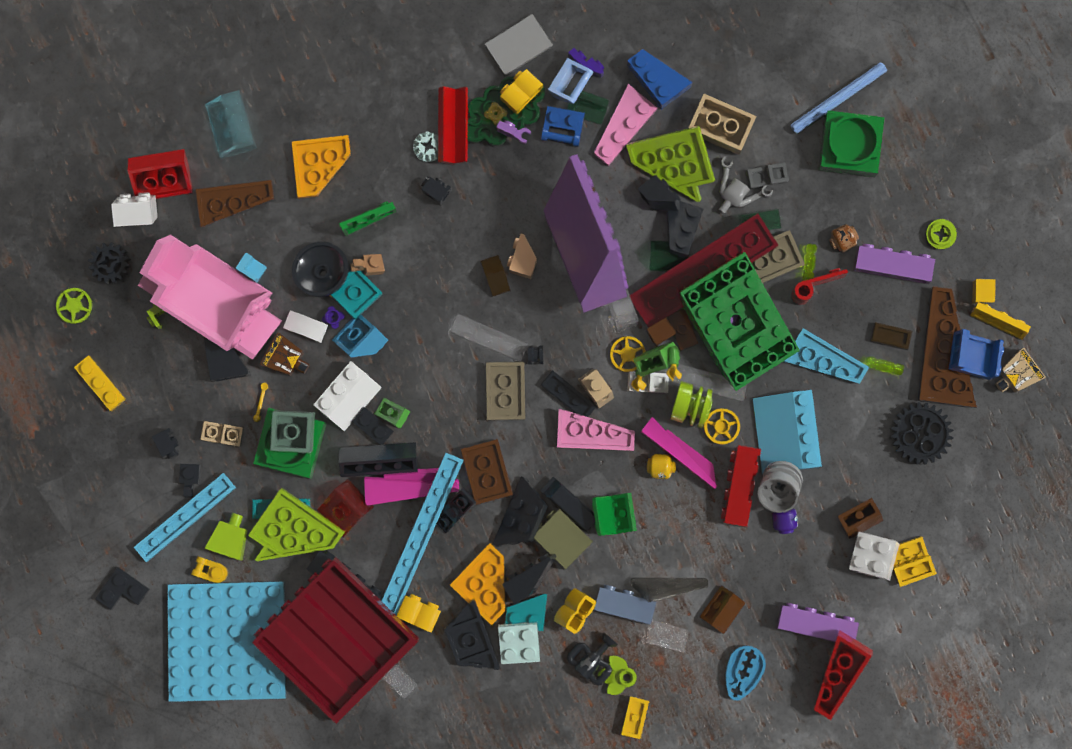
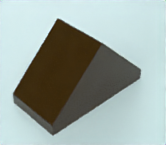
M499 255L480 261L493 297L511 291Z

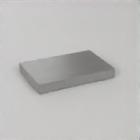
M533 14L487 42L485 46L503 74L507 76L553 47V44Z

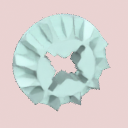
M426 131L419 134L414 140L413 150L420 160L432 162L438 159V135L434 132ZM431 139V146L434 147V149H428V151H426L425 154V147L423 146V144H427L428 142H430Z

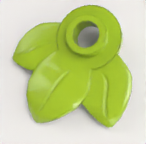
M610 656L609 662L612 673L605 681V683L609 684L607 693L618 695L624 691L625 687L634 685L637 676L634 670L628 668L623 658ZM605 668L598 673V676L602 674ZM624 674L631 676L629 681L623 679Z

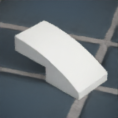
M290 310L283 328L321 343L328 325Z
M628 372L627 391L668 393L669 377L666 373L645 375L642 381L646 383V387L644 390L639 389L637 391L631 385V382L637 377L635 375L636 372Z

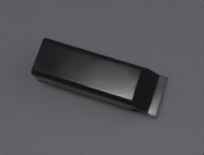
M552 477L542 488L541 492L586 532L595 523L594 512L555 477Z

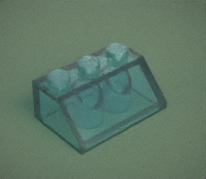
M240 90L220 95L205 104L220 159L257 149Z

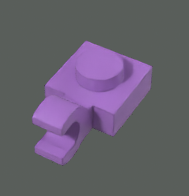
M506 120L505 122L499 121L496 127L497 132L512 139L515 138L523 144H526L527 140L521 137L522 134H531L529 129L522 128L517 130L513 123Z

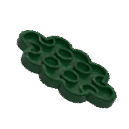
M514 76L504 78L499 86L488 87L484 91L483 97H476L469 102L468 142L478 143L485 139L489 145H503L507 141L508 136L497 132L496 127L499 121H509L515 125L517 130L524 128L525 125L535 124L540 116V109L537 104L545 96L544 86L518 114L514 113L500 100V91L505 85L508 84L510 86L515 81L513 79Z

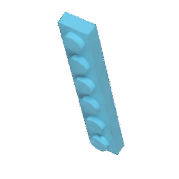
M225 473L221 474L134 547L145 562H148L236 489L235 485Z

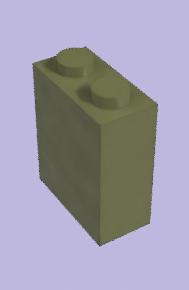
M559 509L557 512L553 510L546 517L548 521L544 525L540 523L534 539L551 556L556 554L555 560L566 570L593 541Z

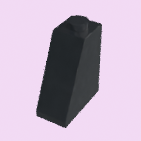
M204 337L210 381L218 382L251 376L250 371L234 347L226 351Z

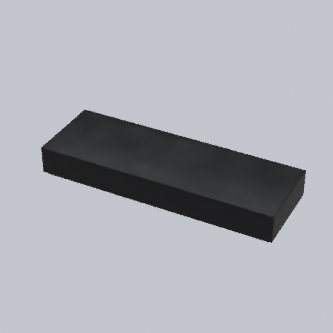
M553 370L541 383L545 390L576 414L589 417L597 407Z

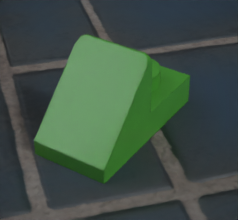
M383 398L375 415L397 428H401L410 411Z

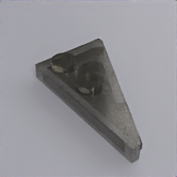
M631 578V586L648 602H653L708 587V580L706 578Z

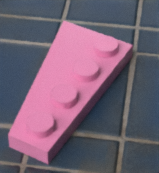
M628 84L594 155L609 166L655 113L657 107Z
M559 409L557 447L634 451V430Z

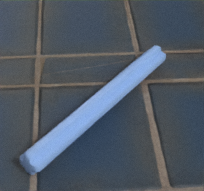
M883 63L877 64L791 124L793 132L798 134L824 116L828 110L831 111L887 71L886 66Z

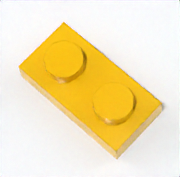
M630 696L621 735L641 739L649 704L648 700Z

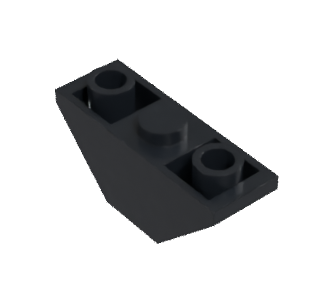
M462 488L442 509L436 524L447 533L477 502Z

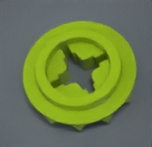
M935 220L926 230V240L932 247L938 250L947 249L956 240V228L948 220ZM942 229L943 233L947 236L943 237L939 242V236L933 233H938Z

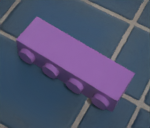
M863 244L857 248L853 271L929 284L932 282L935 259L930 258L931 256L927 254L915 256L910 251L901 250L898 253L893 252L892 248L882 247L881 249H876L874 245Z
M786 603V606L781 605L776 626L778 629L834 642L839 630L856 640L859 623L854 622L855 618L843 616V619L835 618V613L826 611L822 615L816 613L817 609L805 607V610L797 609L798 605Z

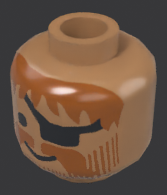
M844 224L831 231L829 242L833 249L837 248L840 252H845L857 245L859 236L853 226Z

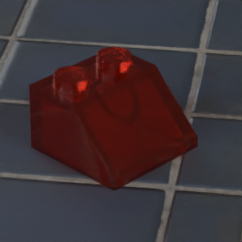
M347 479L332 491L317 510L326 519L344 530L345 533L342 537H345L366 517L374 506H367L365 497Z

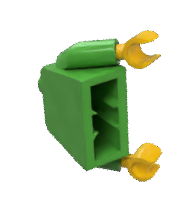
M669 342L635 357L633 360L637 367L635 374L637 377L631 382L632 387L637 391L639 389L644 390L646 383L642 381V378L645 375L667 368L669 369L666 374L672 381H674L675 376L680 379L682 374L677 369L680 360V352L673 342Z

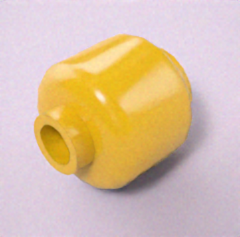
M654 454L651 458H648L647 473L652 478L669 479L671 474L675 473L676 462L672 461L670 455Z

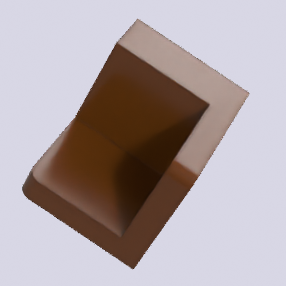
M667 317L646 330L655 347L676 334Z

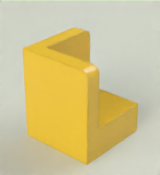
M975 279L973 281L972 304L995 302V280Z

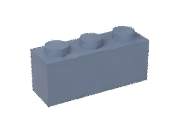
M604 585V588H599L594 610L651 625L656 602L652 601L653 597L642 594L641 598L634 596V592L623 590L622 593L616 592V587Z

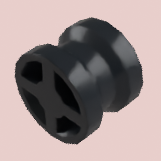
M543 345L536 348L528 346V365L533 363L543 364Z

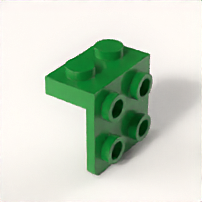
M631 493L594 497L592 499L595 529L598 536L637 531Z

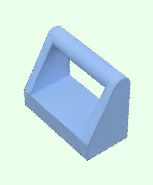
M567 58L548 91L554 98L574 104L593 71ZM575 73H584L571 95L563 94Z

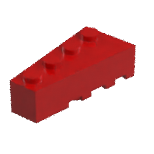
M738 445L735 451L731 450L730 462H733L732 470L728 469L727 481H730L729 489L725 488L723 500H727L726 508L722 507L720 519H724L723 524L740 527L748 526L752 504L751 496H753L755 487L754 477H756L758 471L757 457L760 456L761 449Z
M841 630L838 632L814 707L816 712L829 720L833 718L873 653L872 649Z

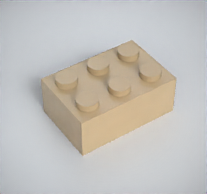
M703 94L689 128L700 126L703 140L740 155L756 116Z

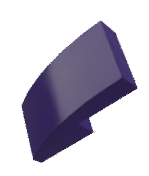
M575 48L568 52V57L571 60L591 69L593 76L598 78L604 76V66L599 60L595 61L593 58H590L586 62L585 55L580 50L577 52Z

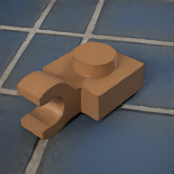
M381 254L363 255L361 259H353V263L350 264L351 272L364 271L365 276L380 275L385 272Z

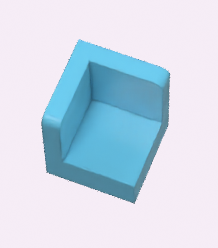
M245 253L235 269L257 283L267 267L248 253Z

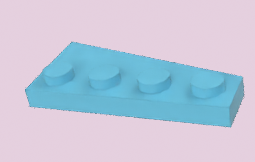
M802 328L795 340L800 351L785 360L788 363L859 384L869 369L867 365Z

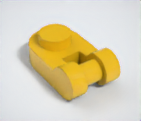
M197 556L195 561L197 564L195 569L192 570L191 575L215 583H221L226 580L228 570L224 565ZM204 565L210 566L207 573L202 572Z

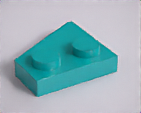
M547 594L507 607L505 624L537 622L538 631H543Z

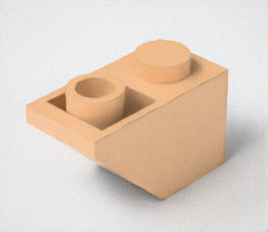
M520 234L519 238H515L513 249L516 250L514 256L510 255L507 267H510V273L531 279L537 258L525 235Z

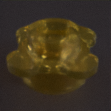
M493 102L484 115L485 118L491 119L495 125H498L499 121L507 115V110L502 109L497 102Z

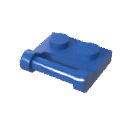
M547 106L541 140L561 141L579 147L585 113ZM549 127L575 131V136L549 132Z

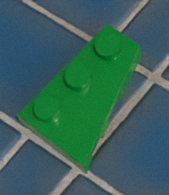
M387 201L380 204L376 209L367 210L361 215L339 224L345 236L396 213L397 210L393 202L389 203Z

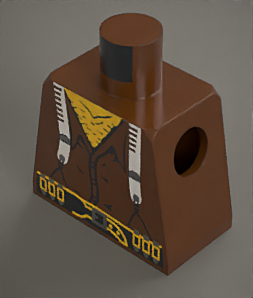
M278 332L260 363L265 368L292 376L295 370L305 374L310 364L301 360L304 352Z

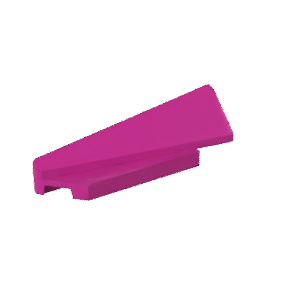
M652 417L640 433L715 490L717 485L713 464L668 429L665 431Z
M439 468L418 469V472L384 474V478L364 477L365 503L368 506L426 497ZM455 479L450 493L459 491L458 479Z

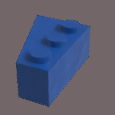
M643 49L627 60V67L661 110L692 86L690 80Z

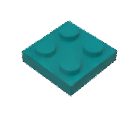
M350 271L343 286L330 296L356 320L383 293L361 271Z

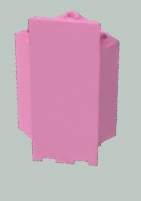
M172 235L156 241L139 272L143 277L138 286L153 295L150 302L226 351L234 347L253 360L282 322V320L265 310L271 303L269 298L272 292L199 245L195 244L189 247Z

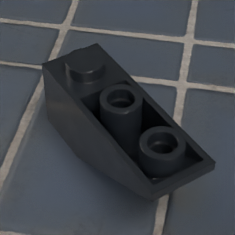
M546 554L537 559L539 561L538 564L533 566L530 563L522 568L523 573L518 575L515 572L507 577L508 581L502 585L513 604L522 601L537 591L557 557L556 554L550 557Z

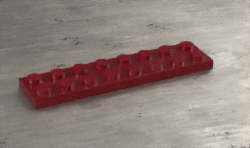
M757 213L628 297L649 328L683 307L679 294L680 291L743 252L747 254L750 262L753 263L779 245Z

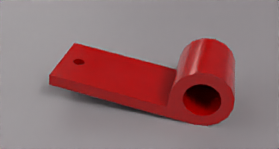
M840 268L830 270V274L798 283L791 294L793 302L798 305L806 304L813 296V286L842 279L848 274L847 269L840 271Z

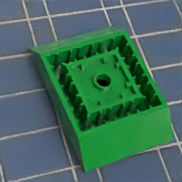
M745 252L679 292L683 308L720 373L735 391L800 351ZM733 315L739 316V322L736 325L731 324V317Z

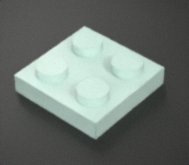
M537 622L498 625L501 664L540 662Z

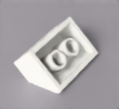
M350 361L314 403V406L345 431L382 387Z

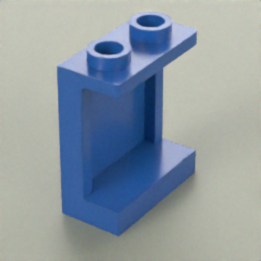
M965 329L954 332L949 369L988 380L999 377L1002 370L1001 358L1004 353V340L993 341L970 334L969 330Z

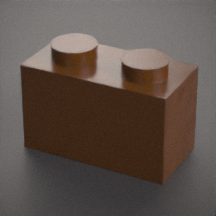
M872 498L838 516L840 524L849 539L858 535V532H864L883 521L882 515Z

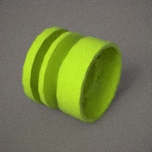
M681 381L670 420L683 423L687 415L690 416L691 426H693L695 418H698L697 427L702 428L709 417L713 390L707 389L706 395L702 396L703 387L700 386L697 394H694L693 384Z

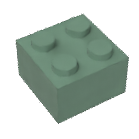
M273 411L271 451L312 452L315 412Z

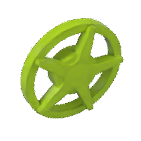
M70 288L59 295L56 302V310L64 321L71 324L81 323L91 314L92 300L84 290ZM72 291L81 292L77 298H71L67 293ZM65 295L68 301L66 306L60 308L61 299ZM84 295L89 302L88 309L82 307L81 299ZM68 310L71 312L72 320L66 319L61 311ZM81 310L87 311L83 318L75 320L77 313Z

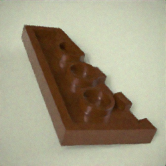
M272 180L196 189L200 226H206L273 200Z

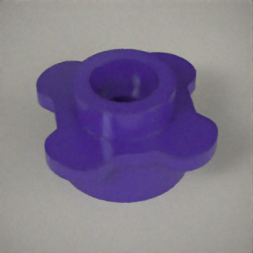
M330 306L325 316L322 317L323 323L330 324L333 329H337L339 322L344 319L345 315L343 312L335 310V307Z

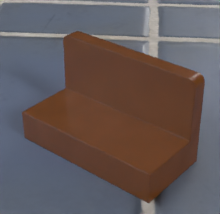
M721 585L700 615V618L724 634L745 605V602Z

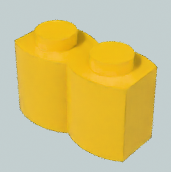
M527 69L523 72L519 71L513 78L515 81L510 86L508 84L505 85L500 91V100L516 114L543 88V84Z
M574 588L566 597L565 604L557 611L554 621L576 634L583 627L585 618L592 613L596 601Z
M410 594L409 597L405 596L397 617L432 633L441 613L438 610L439 606L429 601L426 605L420 602V597Z

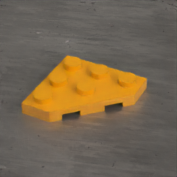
M348 135L292 141L298 199L317 197L351 156Z
M489 543L450 584L468 603L475 598L481 616L491 625L505 612V589L502 585L505 583L504 556Z

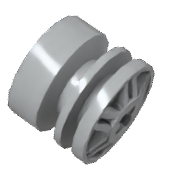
M775 461L765 468L758 489L759 501L765 508L777 513L787 512L794 508L803 483L802 473L798 467L790 462Z

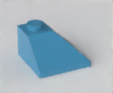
M360 315L356 320L352 318L332 341L350 357L376 354L383 348L388 339Z

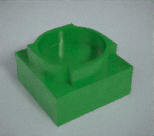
M828 110L824 119L818 171L875 178L879 170L885 117Z
M268 408L253 464L312 479L326 423L319 420L314 421L312 452L271 451L272 414L275 409Z

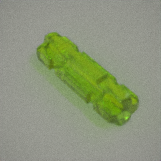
M815 244L806 245L807 254L805 255L803 280L814 278L815 253L817 252V245Z
M871 356L867 358L866 365L870 368L876 367V369L885 372H894L897 375L903 374L904 365L898 363L895 365L894 362L882 359L876 360L875 357Z

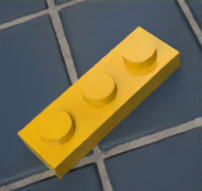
M978 302L970 316L1021 340L1024 339L1031 328L1024 321L1016 320L1008 316L1007 313L997 311L985 303Z
M88 355L74 367L111 412L126 400L91 356Z

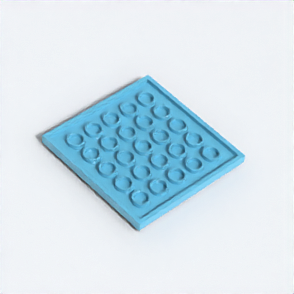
M284 582L168 585L169 702L286 698V675L252 643L255 639L253 635L260 627L265 629L269 625L267 620L274 613L278 616L282 611L280 607L285 603Z

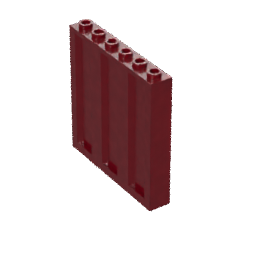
M335 557L333 560L329 558L321 566L323 570L319 574L315 572L307 580L309 584L305 588L301 586L294 593L296 597L292 601L287 600L280 607L282 611L278 616L274 613L267 620L269 625L265 629L260 627L253 635L255 639L252 643L337 724L419 641V637Z

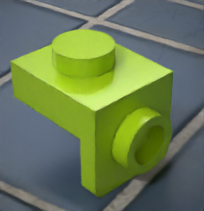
M153 304V307L147 310L149 315L147 320L152 327L156 326L158 329H161L162 325L157 318L166 313V311Z

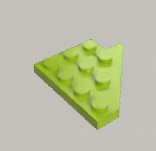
M281 488L248 536L264 546L255 559L256 561H263L333 549L345 531Z

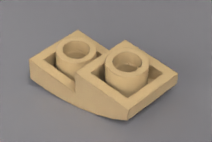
M203 421L200 440L240 447L243 428Z

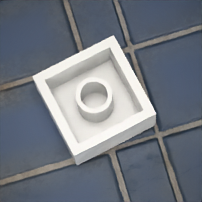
M149 192L139 193L138 196L120 194L111 204L114 227L153 224L158 218L156 196L150 195Z
M858 532L849 570L890 581L899 543L894 540Z

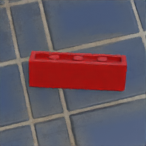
M438 87V162L451 165L467 162L468 88Z

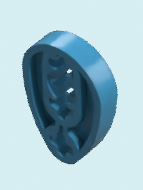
M741 646L735 649L729 657L725 679L728 696L733 700L737 701L744 698L761 680L766 662L763 654L757 648ZM753 650V654L756 656L755 659H750L752 667H748L746 670L749 673L748 677L744 676L741 679L738 671L744 669L742 661H746L748 658L745 653ZM740 682L739 690L742 693L741 695L733 697L734 693L731 692V689H735Z

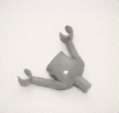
M726 157L722 159L723 175L720 194L725 201L718 209L720 212L725 214L731 205L743 207L761 197L769 198L772 195L773 190L770 194L764 193L766 188L764 186L760 192L744 199L750 189L736 178L727 186L729 168H731L733 161L727 166L723 162Z

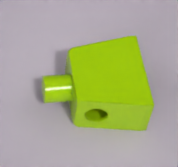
M232 513L229 523L220 521L205 549L242 561L248 530L240 528L243 516Z

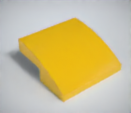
M922 536L899 544L893 572L900 587L936 574L931 556L928 554Z

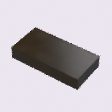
M875 322L870 341L908 350L913 331Z

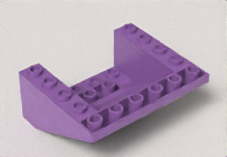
M574 155L569 158L547 202L544 214L584 313L627 297L626 289L629 287L626 281L627 278L624 272L619 243L617 239L613 240L611 236L614 234L611 224H606L605 222L607 218L605 210L598 205L600 199L597 191H592L594 185L591 177L587 174L584 160L580 161L578 155Z

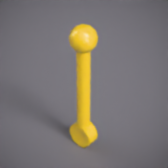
M262 383L260 386L262 391L256 415L253 417L255 422L261 419L260 411L265 391L268 389L267 383Z

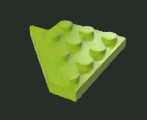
M700 126L631 142L626 145L632 164L652 176L657 175L660 180L664 179L669 186L696 202L702 200L698 186L715 181Z

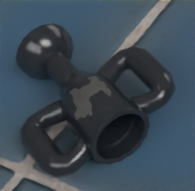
M604 632L602 634L603 642L595 652L591 651L585 643L579 642L567 656L568 663L575 666L574 668L587 680L590 679L594 685L598 686L603 684L612 673L611 665L601 660V656L608 647H616L618 645ZM583 649L586 655L580 661L574 660ZM599 666L604 667L605 670L596 679L594 673Z

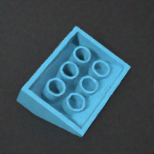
M812 390L753 398L758 447L761 449L760 463L762 475L765 468L775 461L790 462L797 466L799 470L822 467Z

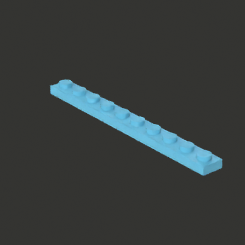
M445 452L382 598V602L396 616L464 461Z

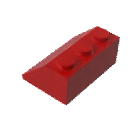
M185 149L128 158V174L134 196H138L139 193L149 192L150 195H155L157 199L193 192Z

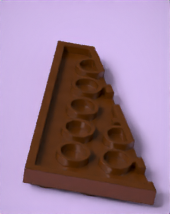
M933 286L918 400L977 408L970 375L949 369L954 332L961 330L958 323L953 291L949 288Z

